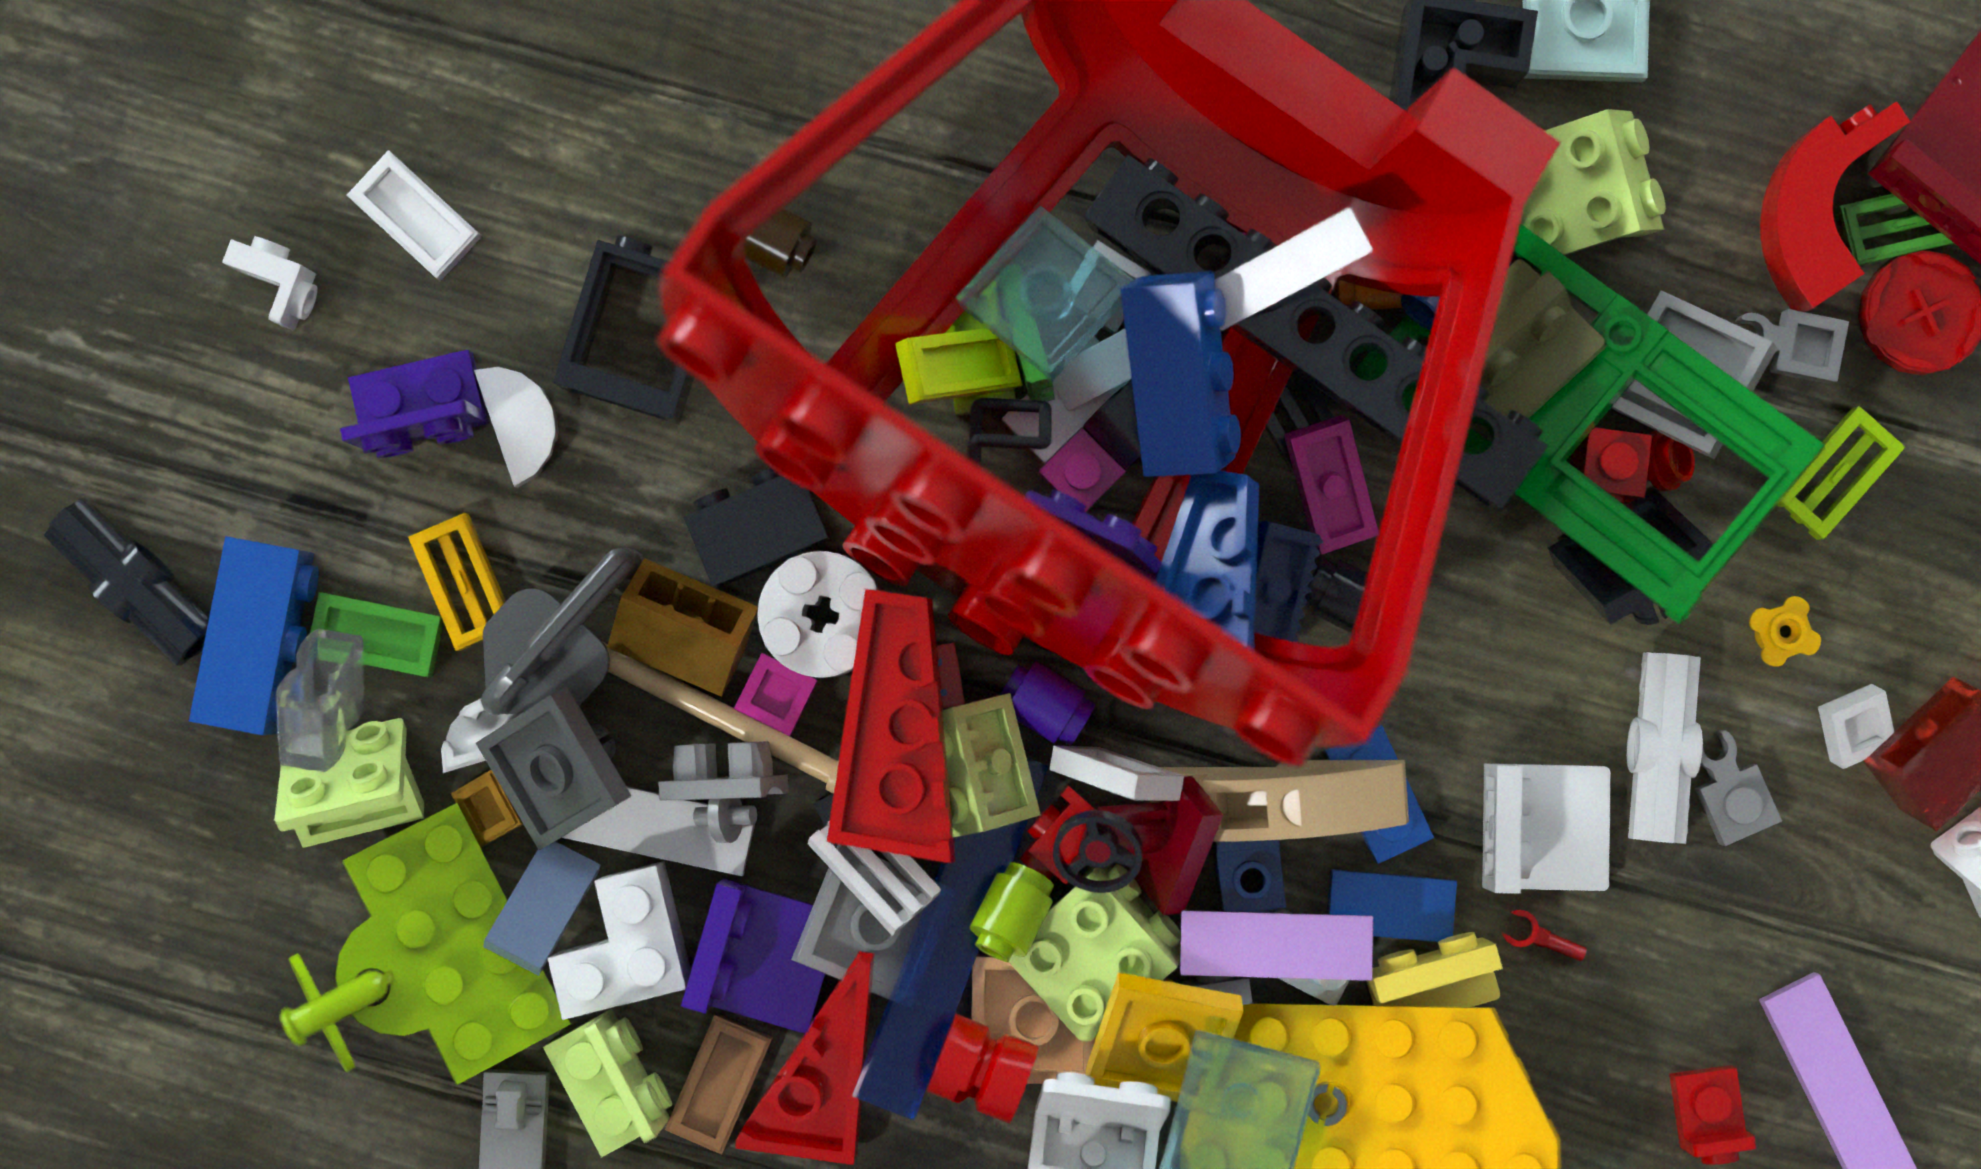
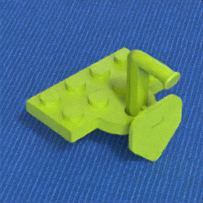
M458 803L342 861L370 918L350 933L338 954L335 975L337 988L320 996L299 954L288 959L308 1003L295 1010L286 1008L281 1012V1021L287 1035L296 1045H303L306 1037L322 1029L345 1072L354 1069L356 1066L335 1022L350 1014L357 1023L378 1034L406 1036L428 1029L456 1085L570 1025L568 1019L562 1020L557 996L543 970L538 976L483 947L484 939L501 913L507 899ZM368 969L378 970L381 972L379 973L377 971H370L356 977L361 971ZM389 985V994L382 1003L376 1006H367L383 997Z

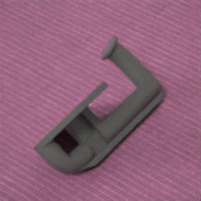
M631 548L612 549L563 603H560L553 595L544 590L531 588L516 592L500 607L483 629L486 689L482 694L481 704L487 713L495 716L521 714L566 686L579 707L605 679L610 666L607 647L584 623L620 583H630L644 559L642 554Z

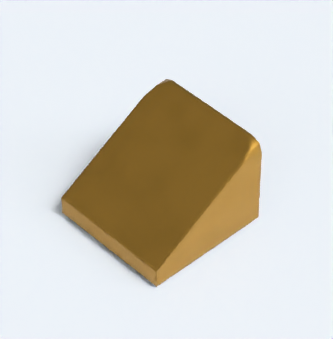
M492 770L451 793L455 803H458L480 848L524 825Z

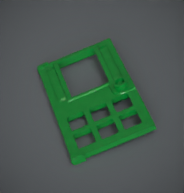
M1519 223L1512 253L1541 273L1540 277L1549 271L1566 288L1569 295L1598 316L1590 325L1604 338L1606 347L1528 418L1542 429L1543 432L1538 439L1547 445V449L1514 495L1666 611L1665 614L1680 625L1702 601V593L1825 449V444L1673 335L1668 329L1627 299L1614 292ZM1406 314L1389 336L1399 343L1406 336L1417 342H1420L1422 339L1429 341L1431 330L1418 325ZM1370 351L1356 368L1355 376L1366 381L1381 377L1388 366L1385 358L1375 351ZM1634 380L1769 478L1700 562L1567 462V459ZM1416 388L1408 391L1402 400V404L1409 414ZM1468 426L1462 451L1471 455H1478L1487 451L1491 447L1492 442H1489Z

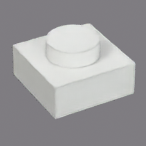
M1870 684L1818 706L1829 760L1842 769L1897 746L1887 695L1883 689Z

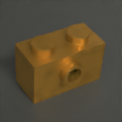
M644 558L621 596L607 648L722 697L744 655L758 612V606Z

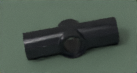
M78 499L55 516L49 523L50 526L44 536L51 542L52 546L59 550L91 582L88 585L89 590L103 606L124 622H132L175 665L182 666L203 650L209 617L172 582L175 578L173 573L153 552L135 540L130 541L88 499Z

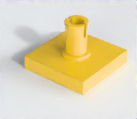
M1118 972L1086 1066V1075L1094 1078V1085L1119 1089V1085L1122 1082H1142L1157 1087V1094L1171 1098V1101L1208 1107L1243 1014L1241 995L1178 984L1168 978L1166 981Z

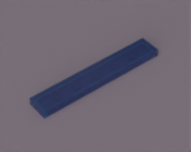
M1026 757L1037 798L1049 766ZM1029 819L980 833L954 837L956 862L941 863L935 879V883L940 887L941 892L923 910L854 1089L853 1097L915 1120L979 948L975 945L978 936L969 927L996 874L1004 873L1009 863L1013 862Z

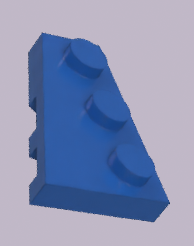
M1221 470L1216 474H1193L1190 477L1154 584L1254 651L1259 484L1248 475Z

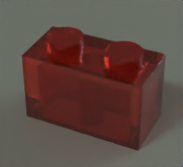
M1952 677L1863 761L1901 811L1936 832L1949 819L1955 817L1962 810L1963 806L1981 790V690L1955 677Z

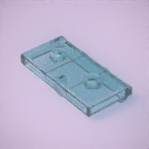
M1195 1030L1160 1169H1294L1320 1073V1063L1313 1059Z

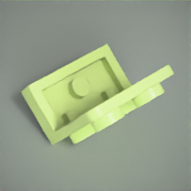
M1607 109L1545 130V132L1561 143L1524 204L1520 219L1522 225L1563 255L1621 237H1642L1664 230L1660 216L1665 213L1666 209L1664 195L1657 180L1654 178L1650 179L1644 155L1649 153L1648 136L1642 122L1637 118L1634 119L1632 111Z
M1116 864L1114 867L1111 865L1104 868L1090 867L1084 872L1083 877L1100 881L1112 880L1122 876L1127 870L1119 864ZM1135 879L1127 886L1108 893L1088 892L1075 886L1049 909L1025 957L1012 955L1009 963L1075 1037L1084 1042L1091 1041L1097 1036L1118 972L1164 980L1178 968L1181 960L1180 930L1167 915H1162L1160 911L1154 914L1138 897L1141 893V888Z

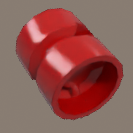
M955 1014L926 1091L958 1104L970 1097L974 1099L978 1112L1010 1124L1029 1080L1039 1046L1008 1033H1005L997 1040L993 1039L990 1036L987 1025Z

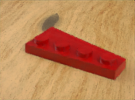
M865 589L827 842L952 863L956 862L933 601L930 598Z

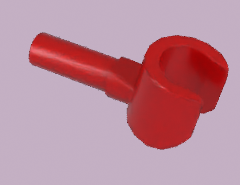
M1517 909L1510 912L1527 918L1531 923V933L1523 940H1516L1502 933L1504 939L1511 945L1526 947L1530 944H1535L1580 962L1584 959L1587 951L1586 947L1540 927L1534 915L1528 911Z

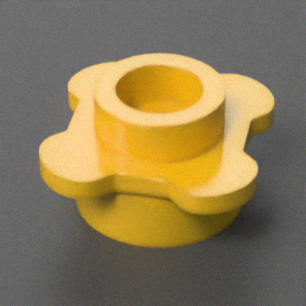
M1797 596L1788 597L1782 606L1769 610L1757 608L1750 615L1749 626L1754 631L1756 642L1762 649L1761 658L1767 665L1774 667L1782 666L1788 657L1799 653L1813 655L1820 648L1821 637L1811 628L1807 617L1810 609L1809 604L1803 598ZM1784 625L1790 629V635L1786 638L1780 634V628Z

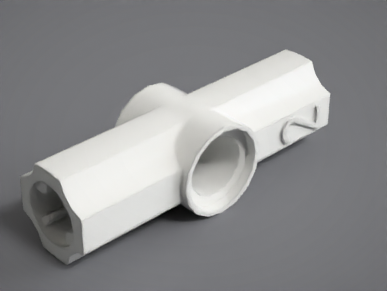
M1643 653L1639 684L1638 717L1632 720L1627 740V765L1629 771L1633 773L1628 838L1686 844L1691 778H1695L1699 771L1703 747L1702 730L1700 724L1695 723L1701 657L1668 653Z

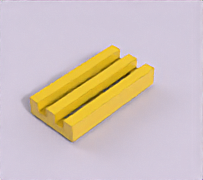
M463 513L408 537L456 651H461L472 644L483 641V629L488 621L450 533L459 530L493 614L506 602L468 513ZM436 539L440 544L475 629L465 633L428 545L429 542Z

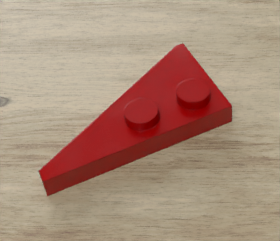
M858 952L741 1128L736 1139V1149L854 1165L859 1144L875 953Z

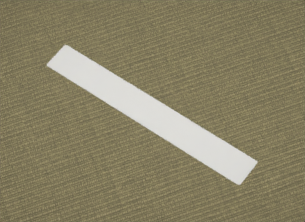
M1347 208L1216 279L1215 288L1222 290L1226 303V319L1220 330L1222 331L1370 253L1372 247L1353 211ZM1125 329L1050 369L1053 384L1067 410L1071 411L1131 379Z

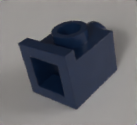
M1280 840L1223 841L1212 843L1221 912L1273 913L1272 909L1286 908L1279 850ZM1256 868L1262 873V885L1255 891H1245L1240 884L1241 875L1247 869Z

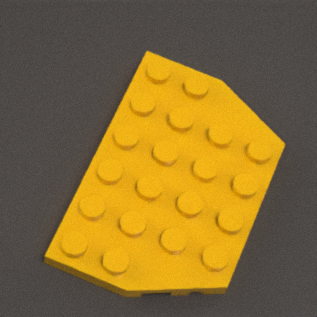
M1253 1003L1243 1005L1242 1017L1209 1106L1191 1105L1180 1127V1169H1561V1139L1551 1119H1548L1529 1081L1531 1079L1521 1059L1516 1056L1508 1040L1509 1035L1495 1008ZM1322 1082H1328L1326 1083L1328 1084L1326 1093L1319 1094L1314 1100L1315 1108L1320 1113V1118L1323 1119H1319L1317 1124L1307 1114L1305 1108L1306 1098L1314 1086ZM1334 1086H1336L1345 1095L1347 1101L1346 1113L1337 1124L1324 1126L1326 1116L1334 1114L1339 1108L1337 1098L1332 1095Z

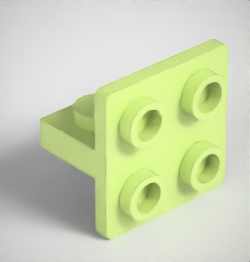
M396 718L384 722L371 721L355 729L322 737L309 736L285 746L282 751L275 822L279 830L295 829L302 847L305 848L424 819V801L405 757L407 729L403 719Z

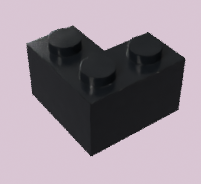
M1408 0L1402 10L1389 100L1403 110H1406L1452 68L1457 69L1477 83L1515 88L1529 73L1538 11L1472 0Z

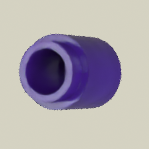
M1037 660L1034 661L1029 670L1018 664L1000 694L1010 693L1019 723L1052 743L1059 739L1069 746L1073 744L1096 706V703L1084 697L1085 689Z

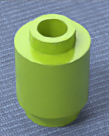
M1010 862L1004 873L996 874L969 927L978 936L975 943L976 947L984 953L1004 962H1009L1012 955L1025 957L1053 903L1049 895L1054 884L1039 872L1027 866Z

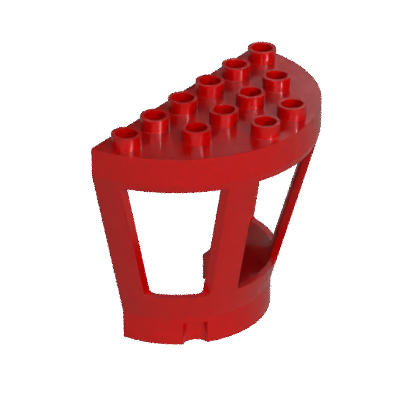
M961 0L708 206L663 272L660 295L663 312L668 324L659 335L657 341L662 350L673 361L689 373L700 378L726 410L757 441L755 451L768 466L791 482L814 492L819 498L855 525L843 543L844 550L854 561L879 578L899 586H906L917 570L957 596L958 599L948 613V618L961 632L975 642L997 653L1012 655L1024 636L1047 650L1084 668L1086 673L1098 685L1125 702L1149 709L1157 701L1181 712L1232 728L1247 743L1269 757L1288 765L1303 766L1315 746H1348L1367 742L1406 674L1523 207L1561 142L1455 68H1452L1409 108L1403 110L1247 0ZM1021 14L1023 24L1034 49L1058 85L1059 96L827 362L822 363L810 355L800 344L763 294L744 254L746 240L1016 16ZM1114 147L1125 158L1129 154L1143 165L1148 158L1158 161L1178 177L1179 181L1175 185L1177 189L1195 200L1199 193L1208 196L1230 214L1225 221L1226 223L1247 234L1250 228L1255 229L1277 246L1350 208L1369 241L1372 251L1324 276L1333 287L1337 281L1341 280L1390 293L1440 297L1354 633L1350 642L1346 645L1335 648L1287 641L1254 632L1253 651L884 404L904 381L895 343L906 338L945 333L1106 148ZM1320 315L1310 316L1300 325L1299 335L1306 342ZM1228 327L1222 337L1223 352L1229 353L1233 364V384L1228 391L1230 415H1235L1239 421L1241 440L1239 450L1235 453V459L1222 468L1221 471L1243 474L1293 371L1237 331ZM1191 475L1155 476L1132 522V525L1142 531L1139 537L1149 541L1158 548L1155 556L1160 562H1162Z

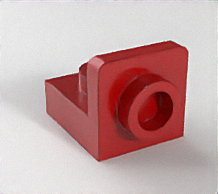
M1726 1065L1669 1073L1680 1148L1694 1157H1701V1163L1707 1165L1733 1163L1740 1160V1151L1757 1149L1755 1135L1746 1131L1737 1068Z

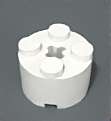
M816 551L788 559L770 576L759 599L758 625L765 646L782 665L802 675L826 678L851 672L854 665L865 589L881 591L878 584L860 564L838 553ZM822 598H830V609L839 613V620L836 625L826 624L823 632L817 633L814 631L815 621L807 617V610L809 606H819Z

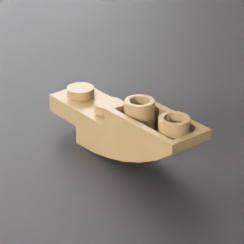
M1306 760L1303 766H1292L1280 762L1276 767H1159L1183 776H1193L1224 814L1213 842L1311 838L1406 825L1409 822L1405 760ZM1150 800L1151 803L1162 802V800Z

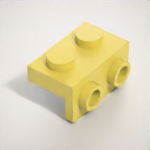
M1468 932L1442 939L1438 942L1439 950L1416 956L1414 949H1409L1380 957L1378 959L1379 967L1372 968V981L1366 980L1372 1003L1378 1006L1473 1007L1497 1000L1500 997V990L1494 971L1503 969L1496 944L1483 937L1476 939L1475 932Z

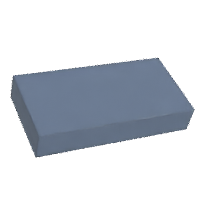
M556 841L541 850L538 849L484 939L483 947L539 976L548 961V957L553 953L597 877L601 865Z

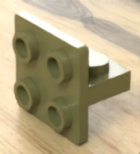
M1521 259L1515 261L1508 268L1479 385L1490 394L1485 402L1504 416H1507L1510 410H1515L1530 418L1605 349L1606 343L1604 338L1572 308L1566 288L1549 271L1540 277Z

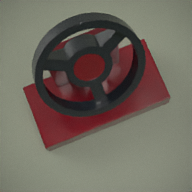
M1184 776L1180 801L1162 800V802L1103 806L1099 807L1098 810L1080 812L1068 818L1058 829L1054 840V863L1060 874L1069 883L1088 892L1108 893L1117 891L1136 879L1162 915L1181 914L1186 909L1224 814L1193 776ZM1086 823L1087 829L1082 835L1079 853L1067 864L1061 852V841L1071 829ZM1113 862L1131 867L1122 876L1104 881L1088 879L1077 873L1087 865L1095 868H1104Z

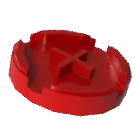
M1922 250L1892 259L1872 275L1861 294L1858 318L1864 341L1880 361L1898 372L1926 375L1950 369L1971 355L1981 340V294L1979 287L1974 282L1977 278L1968 266L1944 253Z

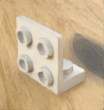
M1484 763L1482 888L1494 893H1521V889L1607 890L1609 887L1610 769L1606 766Z

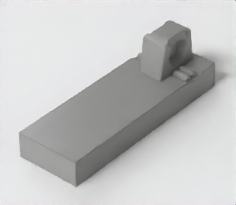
M487 1069L484 1072L479 1169H545L550 1072Z

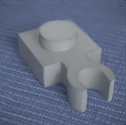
M1791 309L1781 312L1779 326L1772 324L1765 316L1757 313H1746L1736 318L1735 323L1753 326L1756 329L1757 335L1772 341L1777 347L1772 358L1771 373L1825 384L1838 382L1849 321Z
M1718 730L1715 733L1722 745L1720 755L1711 760L1706 756L1702 747L1700 767L1707 771L1711 781L1694 789L1719 845L1727 846L1780 823L1782 819L1758 765L1748 764L1738 768L1736 764L1737 746L1733 736L1726 730Z

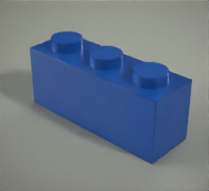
M1214 271L1141 276L1120 288L1144 477L1216 474L1235 459V453L1239 450L1241 440L1239 421L1235 415H1230L1228 391L1233 384V364L1229 353L1223 352L1220 327H1223L1226 319V303L1221 289L1215 288Z
M225 536L189 722L258 735L279 734L280 725H286L289 722L295 701V691L293 688L288 687L292 664H298L301 661L307 640L306 627L300 626L304 603H310L313 600L318 585L319 570L317 566L312 565L314 553Z

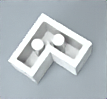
M665 861L606 875L594 881L608 939L561 950L548 957L562 1020L686 989L691 968Z

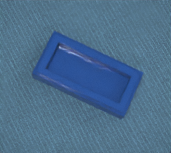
M1330 869L1327 915L1373 916V936L1439 942L1442 939L1453 936L1457 881L1444 878Z

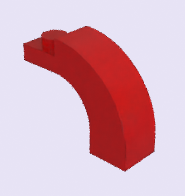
M1897 101L1879 113L1869 104L1839 125L1832 116H1829L1801 136L1785 153L1774 170L1762 203L1760 237L1767 269L1773 283L1791 310L1807 312L1865 274L1836 229L1833 217V197L1840 177L1854 160L1911 122Z

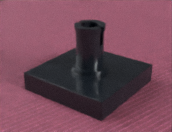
M1656 489L1645 494L1644 498L1634 500L1625 505L1699 562L1714 545L1710 539ZM1566 537L1548 547L1554 566L1610 625L1630 614H1633L1635 621L1640 624L1651 625L1659 623L1653 601L1570 537ZM1659 607L1662 617L1664 619L1668 618L1665 614L1666 611Z

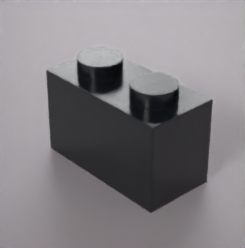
M769 468L750 478L754 486L751 489L731 497L728 488H724L693 502L696 512L683 518L713 587L719 589L831 541L809 489L791 482L772 468Z

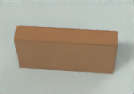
M716 1012L665 1130L722 1155L773 1037Z

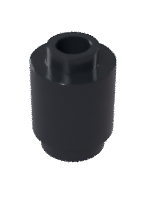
M1322 558L1303 594L1301 602L1314 608L1312 615L1353 634L1369 573L1341 559L1335 564Z

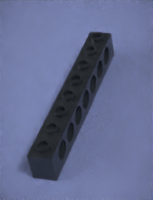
M1129 154L1084 215L1091 230L1155 275L1206 272V270L1197 265L1199 253L1208 245L1221 244L1227 247L1232 254L1229 263L1223 269L1214 271V279L1216 280L1277 247L1274 242L1255 229L1250 228L1247 234L1244 235L1225 221L1230 214L1208 196L1199 193L1195 200L1177 189L1175 185L1179 181L1178 177L1158 161L1148 158L1143 165ZM1161 209H1170L1180 215V221L1177 228L1170 234L1158 236L1147 230L1148 219L1154 212ZM1324 277L1279 300L1273 306L1266 307L1230 326L1400 447L1402 446L1410 415L1405 410L1402 400L1408 391L1417 387L1427 349L1422 344L1408 336L1401 343L1380 330L1385 322L1370 308L1356 300H1353L1350 306L1347 307L1331 296L1328 292L1333 286ZM1323 315L1334 323L1335 331L1326 342L1311 344L1303 340L1299 335V328L1302 322L1310 316ZM1375 351L1385 358L1388 366L1381 377L1366 381L1359 379L1353 374L1350 369L1352 360L1361 352ZM1479 385L1469 424L1476 423L1487 428L1492 436V445L1487 451L1478 455H1471L1462 451L1454 484L1494 513L1500 515L1544 455L1547 445L1538 439L1543 432L1542 429L1530 419L1515 410H1510L1508 415L1504 416L1488 405L1485 401L1490 394Z

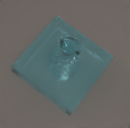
M1040 205L957 295L956 299L960 307L1053 382L1122 306L1120 288L1134 281V279Z

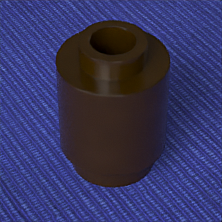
M783 208L746 240L744 247L746 259L783 278H786L793 269L802 272L811 259L817 244V239L810 236L812 223Z

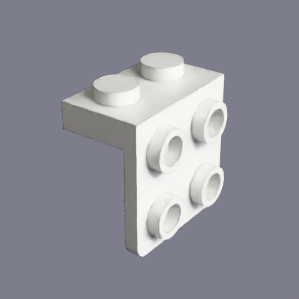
M1073 1072L1058 1073L1056 1080H1044L1037 1100L1028 1169H1155L1159 1131L1170 1112L1171 1098L1158 1095L1157 1087L1147 1083L1122 1082L1119 1085V1089L1096 1086L1094 1085V1078L1085 1074Z

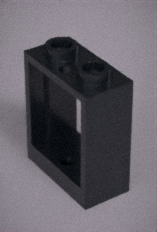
M617 235L615 244L597 240L553 383L563 390L680 425L695 377L680 365H676L669 391L586 367L616 268L661 282L663 272L670 263V261L650 256L653 247L636 239Z

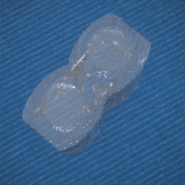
M317 629L310 633L300 644L297 651V668L283 678L276 692L280 765L326 772L342 757L346 747V731L360 719L365 707L364 644L362 636Z

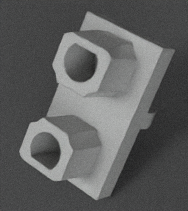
M769 741L729 743V777H717L715 744L675 746L674 780L658 782L659 801L709 799L708 807L695 808L693 813L694 823L696 826H708L712 838L718 843L735 842L741 834L742 825L755 824L757 821L756 807L753 805L742 806L740 798L766 797L767 794L789 793L788 774L773 775Z

